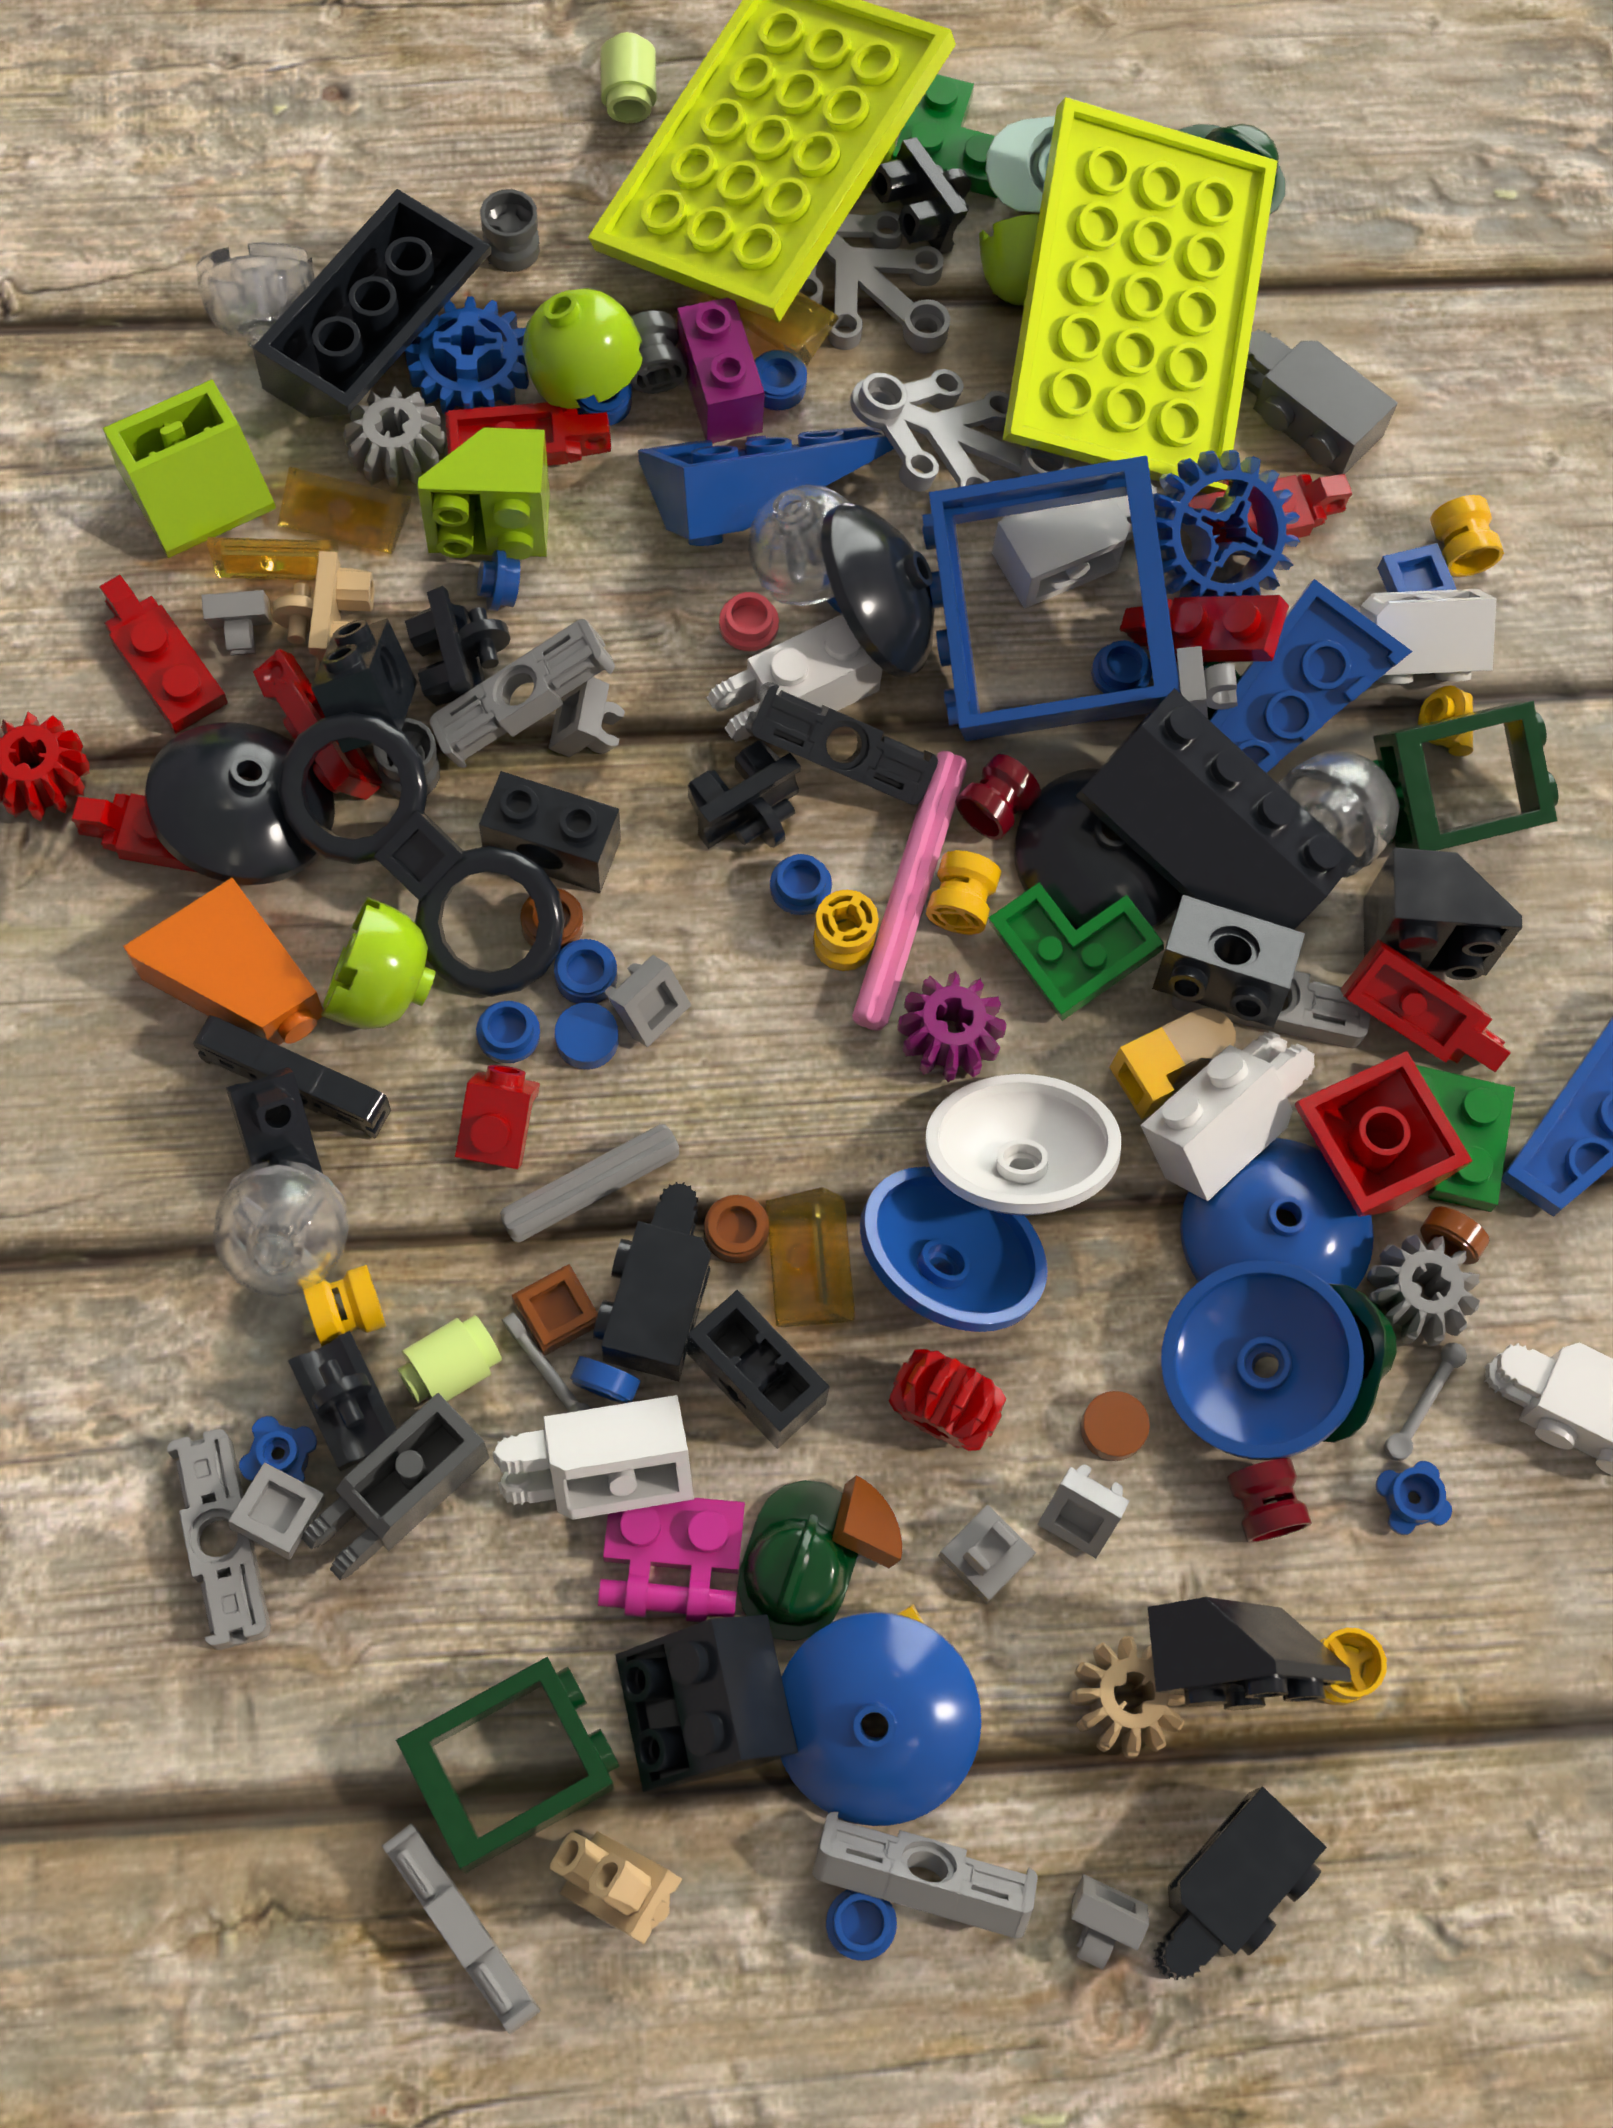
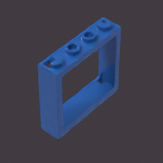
M1147 455L929 492L931 513L922 515V531L926 550L936 549L939 571L931 572L933 581L930 585L933 607H944L946 629L936 631L937 647L941 666H951L954 684V688L944 689V701L947 707L949 725L959 724V729L965 741L1150 713L1174 688L1180 693ZM1128 496L1154 686L980 713L956 524Z

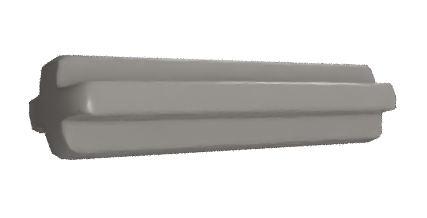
M659 1124L504 1207L500 1212L502 1223L515 1242H522L676 1159L680 1154L678 1142L672 1131L665 1124Z

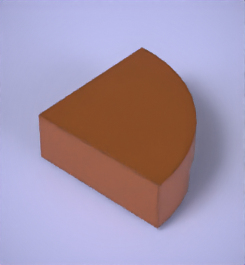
M854 1476L844 1485L832 1541L890 1569L902 1557V1537L897 1519L888 1502L878 1490L861 1477Z

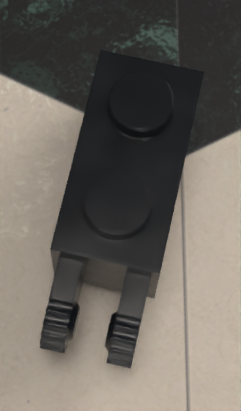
M676 1182L674 1185L669 1184L667 1189L663 1188V1194L660 1195L661 1202L657 1203L652 1223L648 1224L638 1221L633 1240H620L611 1273L612 1277L621 1279L614 1302L602 1301L593 1333L594 1339L602 1341L603 1362L678 1382L680 1381L687 1356V1334L695 1328L711 1270L709 1266L711 1252L701 1237L693 1236L696 1228L695 1222H698V1217L696 1216L698 1215V1197H696V1191L691 1189V1185L686 1186L685 1182L683 1184Z
M1263 1786L1249 1792L1168 1885L1169 1907L1180 1917L1163 1936V1943H1157L1158 1948L1153 1950L1155 1957L1152 1958L1156 1962L1154 1967L1160 1970V1975H1166V1979L1172 1977L1174 1980H1178L1179 1977L1182 1979H1186L1187 1976L1190 1978L1194 1977L1195 1972H1200V1966H1206L1216 1953L1221 1957L1236 1955L1242 1949L1248 1956L1251 1955L1274 1930L1276 1923L1269 1915L1287 1895L1293 1902L1297 1901L1321 1874L1322 1870L1314 1862L1327 1847Z

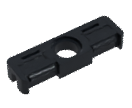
M767 682L762 685L757 695V700L760 701L759 707L756 712H750L745 724L748 733L906 803L916 805L921 802L938 764L936 755L927 750L921 752L885 735L883 736V731L825 705L819 707L783 690L776 695L779 685ZM839 727H850L857 736L856 751L846 760H833L828 754L826 747L829 735Z
M208 1016L193 1042L195 1048L199 1050V1057L208 1064L214 1063L251 1081L262 1079L277 1070L289 1067L294 1072L304 1108L315 1113L319 1111L367 1133L370 1138H377L391 1112L388 1098L382 1092L215 1016Z

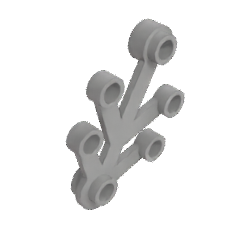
M882 211L876 215L848 214L823 253L835 264L834 313L831 315L828 323V340L837 349L850 350L855 348L861 341L863 322L857 314L858 286L903 326V337L907 344L916 352L923 354L932 353L942 347L948 338L950 315L942 304L928 299L913 302L881 274H909L910 279L920 286L934 285L940 280L944 260L942 254L936 248L921 246L915 250L897 249L902 243L903 234L899 227V215L894 212ZM888 228L893 230L894 233L883 234L879 230ZM841 237H869L871 244L875 248L851 247ZM929 263L934 268L922 269L918 264ZM817 264L799 291H809L814 295L805 298L797 294L790 305L797 313L812 314L819 310L822 305L823 285L816 277ZM847 326L854 331L851 333H841L837 328ZM919 330H929L932 333H923Z
M938 369L932 373L931 377L902 384L901 381L892 375L873 373L856 384L850 397V405L857 418L866 425L881 429L903 461L899 470V478L907 488L913 491L921 492L928 490L939 471V465L931 454L921 449L910 429L927 437L958 484L957 487L990 482L987 477L979 474L965 451L1019 473V477L1069 468L1068 457L1030 447L1022 450L971 429L983 425L992 431H1003L1009 395L1001 391H991L984 399L954 407L963 391L964 385L962 379L956 373L947 369ZM929 402L932 406L943 410L932 413L917 407V405ZM914 468L921 470L923 473L916 471Z

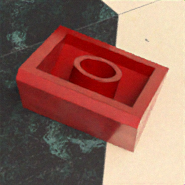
M1408 1051L1300 1099L1294 1105L1358 1217L1396 1211L1465 1168L1473 1161Z

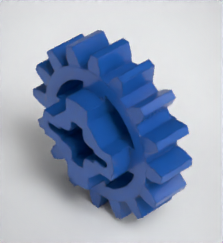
M468 296L464 308L456 309L455 305L449 300L444 306V314L436 315L405 350L410 383L413 388H421L422 398L426 405L439 398L441 411L444 415L448 410H453L455 406L463 407V409L482 406L495 407V402L498 400L513 405L516 403L515 388L527 389L529 386L528 369L522 350L523 336L526 328H518L517 315L513 311L501 317L498 316L496 301L491 300L484 309L476 308L474 297Z

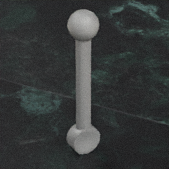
M512 1312L503 1318L502 1322L509 1333L518 1341L568 1410L567 1413L591 1409L587 1404L577 1401L530 1337L516 1314Z
M1448 1343L1442 1348V1363L1400 1433L1391 1435L1385 1442V1452L1390 1459L1402 1461L1412 1453V1437L1453 1369L1461 1367L1466 1362L1467 1353L1461 1344Z

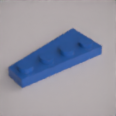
M1313 579L1286 615L1274 659L1272 661L1251 662L1236 682L1238 706L1230 709H1216L1209 721L1267 773L1280 760L1302 742L1306 741L1324 726L1327 721L1350 702L1354 701L1372 686L1375 681L1413 651L1320 582Z
M1613 1016L1502 1176L1503 1183L1553 1217L1613 1167Z

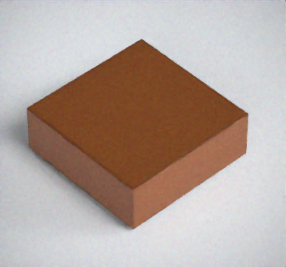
M570 1264L511 1295L516 1308L544 1356L588 1333L595 1327L598 1313Z

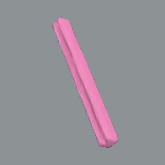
M940 751L937 754L938 764L923 799L919 803L854 1008L853 1021L870 1030L880 1031L889 1021L956 805V797L959 795L966 773L967 762L965 758L954 755L950 751Z

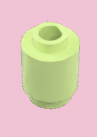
M631 32L617 34L607 40L600 50L601 100L612 119L622 123H637L649 117L651 108L657 99L655 48L651 42L638 34Z
M474 1315L464 1322L456 1318L402 1350L407 1364L398 1368L397 1371L417 1404L426 1398L430 1400L437 1393L446 1401H449L491 1375L489 1368L501 1362L502 1357L480 1319Z

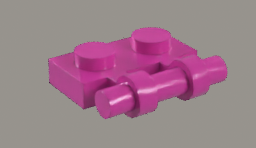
M694 1498V1500L608 1514L603 1560L604 1562L630 1564L628 1581L600 1580L598 1606L624 1608V1616L645 1617L646 1611L686 1614V1621L690 1622L706 1621L707 1616L734 1617L737 1591L710 1589L711 1572L738 1574L745 1502ZM651 1566L691 1570L689 1587L649 1583Z

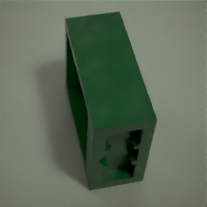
M1534 700L1505 704L1373 736L1396 848L1438 851L1558 821L1555 810L1559 798L1558 787L1553 775L1547 770L1543 750L1546 744L1547 732L1543 718L1536 712ZM1504 724L1521 811L1439 831L1422 743Z
M548 1656L396 1739L459 1869L465 1874L615 1789L608 1773L620 1767L607 1739L601 1729L588 1735L576 1712L577 1709L586 1705L587 1702L569 1667H566L556 1673ZM542 1686L588 1776L479 1837L434 1746Z

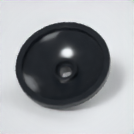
M845 502L830 509L822 523V553L833 594L849 628L865 652L887 673L904 678L920 671L924 667L932 648L935 614L930 592V585L933 579L926 559L920 552L914 550L899 530L873 510L852 502Z
M219 722L198 726L183 732L168 742L157 754L150 767L145 786L144 800L149 823L162 845L177 860L192 870L222 882L233 878L237 884L260 885L281 881L294 876L312 864L320 854L301 843L287 823L278 792L282 761L294 742L272 730L238 722ZM314 760L308 770L306 782L309 807L320 824L331 831L335 816L333 792L327 789L315 775L313 765L316 764V761ZM240 776L251 778L254 781L244 780Z
M1101 767L1070 772L1047 784L1041 789L1040 797L1028 810L1024 811L1016 832L1014 843L1015 866L1025 892L1040 882L1075 930L1125 895H1128L1153 929L1169 919L1178 910L1183 895L1122 839L1110 840L1106 838L1102 831L1109 827L1076 797L1078 792Z

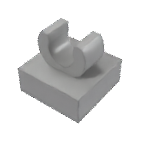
M263 590L201 595L203 619L212 629L224 628L226 650L230 651L231 656L256 654L253 626L272 624L271 603Z
M1201 646L1177 649L1179 685L1182 696L1207 719V707L1212 709H1230L1238 706L1235 664H1216L1204 670Z
M592 677L561 697L563 705L556 709L549 744L550 750L571 757L585 747L596 753H607L619 745V738L607 734L601 727L602 721L613 725L624 718L625 713L618 704L606 702L609 689L608 683Z
M654 955L642 965L631 964L627 968L631 976L617 989L610 986L605 990V994L631 1037L646 1047H649L691 1006L669 964Z
M264 1462L228 1520L229 1527L240 1535L290 1560L302 1541L301 1538L304 1531L314 1521L325 1503V1495L323 1492Z
M1084 1464L1077 1470L1070 1467L1037 1525L1092 1557L1097 1558L1122 1518L1129 1500L1122 1497L1123 1487L1117 1482L1108 1489L1089 1478L1088 1476L1092 1469Z
M987 1504L940 1551L938 1556L987 1604L1036 1552Z
M1083 1874L1072 1898V1919L1085 1925L1077 1942V1947H1079L1077 1958L1103 1970L1116 1941L1138 1951L1149 1927L1148 1904Z

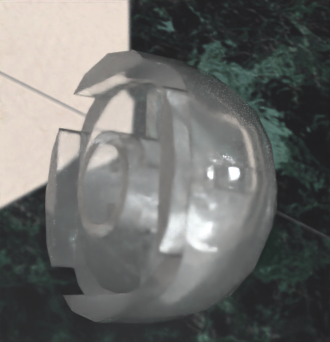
M258 242L248 243L249 255L230 258L229 247L215 250L203 256L196 264L198 287L205 311L214 325L234 338L247 340L248 346L252 348L315 279L312 257L308 259L307 251L301 247L284 243Z
M806 484L780 492L771 497L758 510L750 527L748 552L758 581L762 588L765 587L770 590L773 599L782 604L805 606L825 602L835 597L824 564L821 530L826 513L842 503L849 502L848 499L825 486Z
M1324 751L1297 764L1288 772L1286 777L1278 782L1290 796L1357 857L1343 878L1352 876L1362 868L1373 863L1395 835L1400 808L1396 790L1385 772L1373 761L1362 755L1349 751Z
M269 1162L255 1164L236 1176L220 1198L213 1229V1242L219 1263L232 1279L256 1294L279 1298L303 1294L304 1290L325 1281L344 1254L349 1227L346 1217L347 1206L345 1199L329 1177L307 1164L291 1162L290 1166L274 1165L267 1167Z

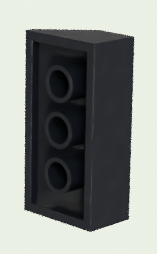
M396 189L252 347L262 389L308 418L349 414L491 254V245L401 190Z
M1175 688L1138 724L1076 795L1085 806L1182 895L1293 930L1330 894L1357 859L1346 846Z

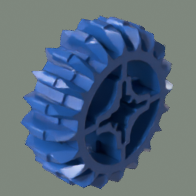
M1211 450L1201 452L1198 463L1194 462L1191 458L1179 461L1177 464L1179 477L1172 473L1163 474L1160 477L1161 487L1167 495L1154 493L1153 501L1154 508L1157 510L1156 522L1163 572L1168 573L1164 579L1166 594H1174L1180 590L1179 597L1261 595L1260 587L1265 590H1275L1280 586L1273 569L1289 570L1293 563L1287 556L1282 554L1284 547H1296L1301 541L1294 535H1286V524L1296 523L1300 516L1296 512L1284 513L1282 505L1287 503L1293 495L1289 489L1274 492L1272 490L1277 483L1279 473L1275 470H1267L1259 474L1261 459L1255 456L1246 457L1240 462V456L1236 450L1224 451L1220 458ZM1213 482L1228 485L1224 496L1217 497L1209 510L1204 508L1194 509L1188 506L1191 499L1207 485ZM1250 507H1252L1255 514L1257 535L1248 525L1247 516ZM1223 522L1224 526L1220 529H1226V538L1233 542L1216 543L1214 539L1219 535L1213 536V526L1207 523ZM1181 529L1188 533L1191 539L1192 550L1189 559H1187L1182 547ZM1229 555H1244L1250 558L1245 567L1233 577L1222 582L1210 580L1215 569L1222 568Z

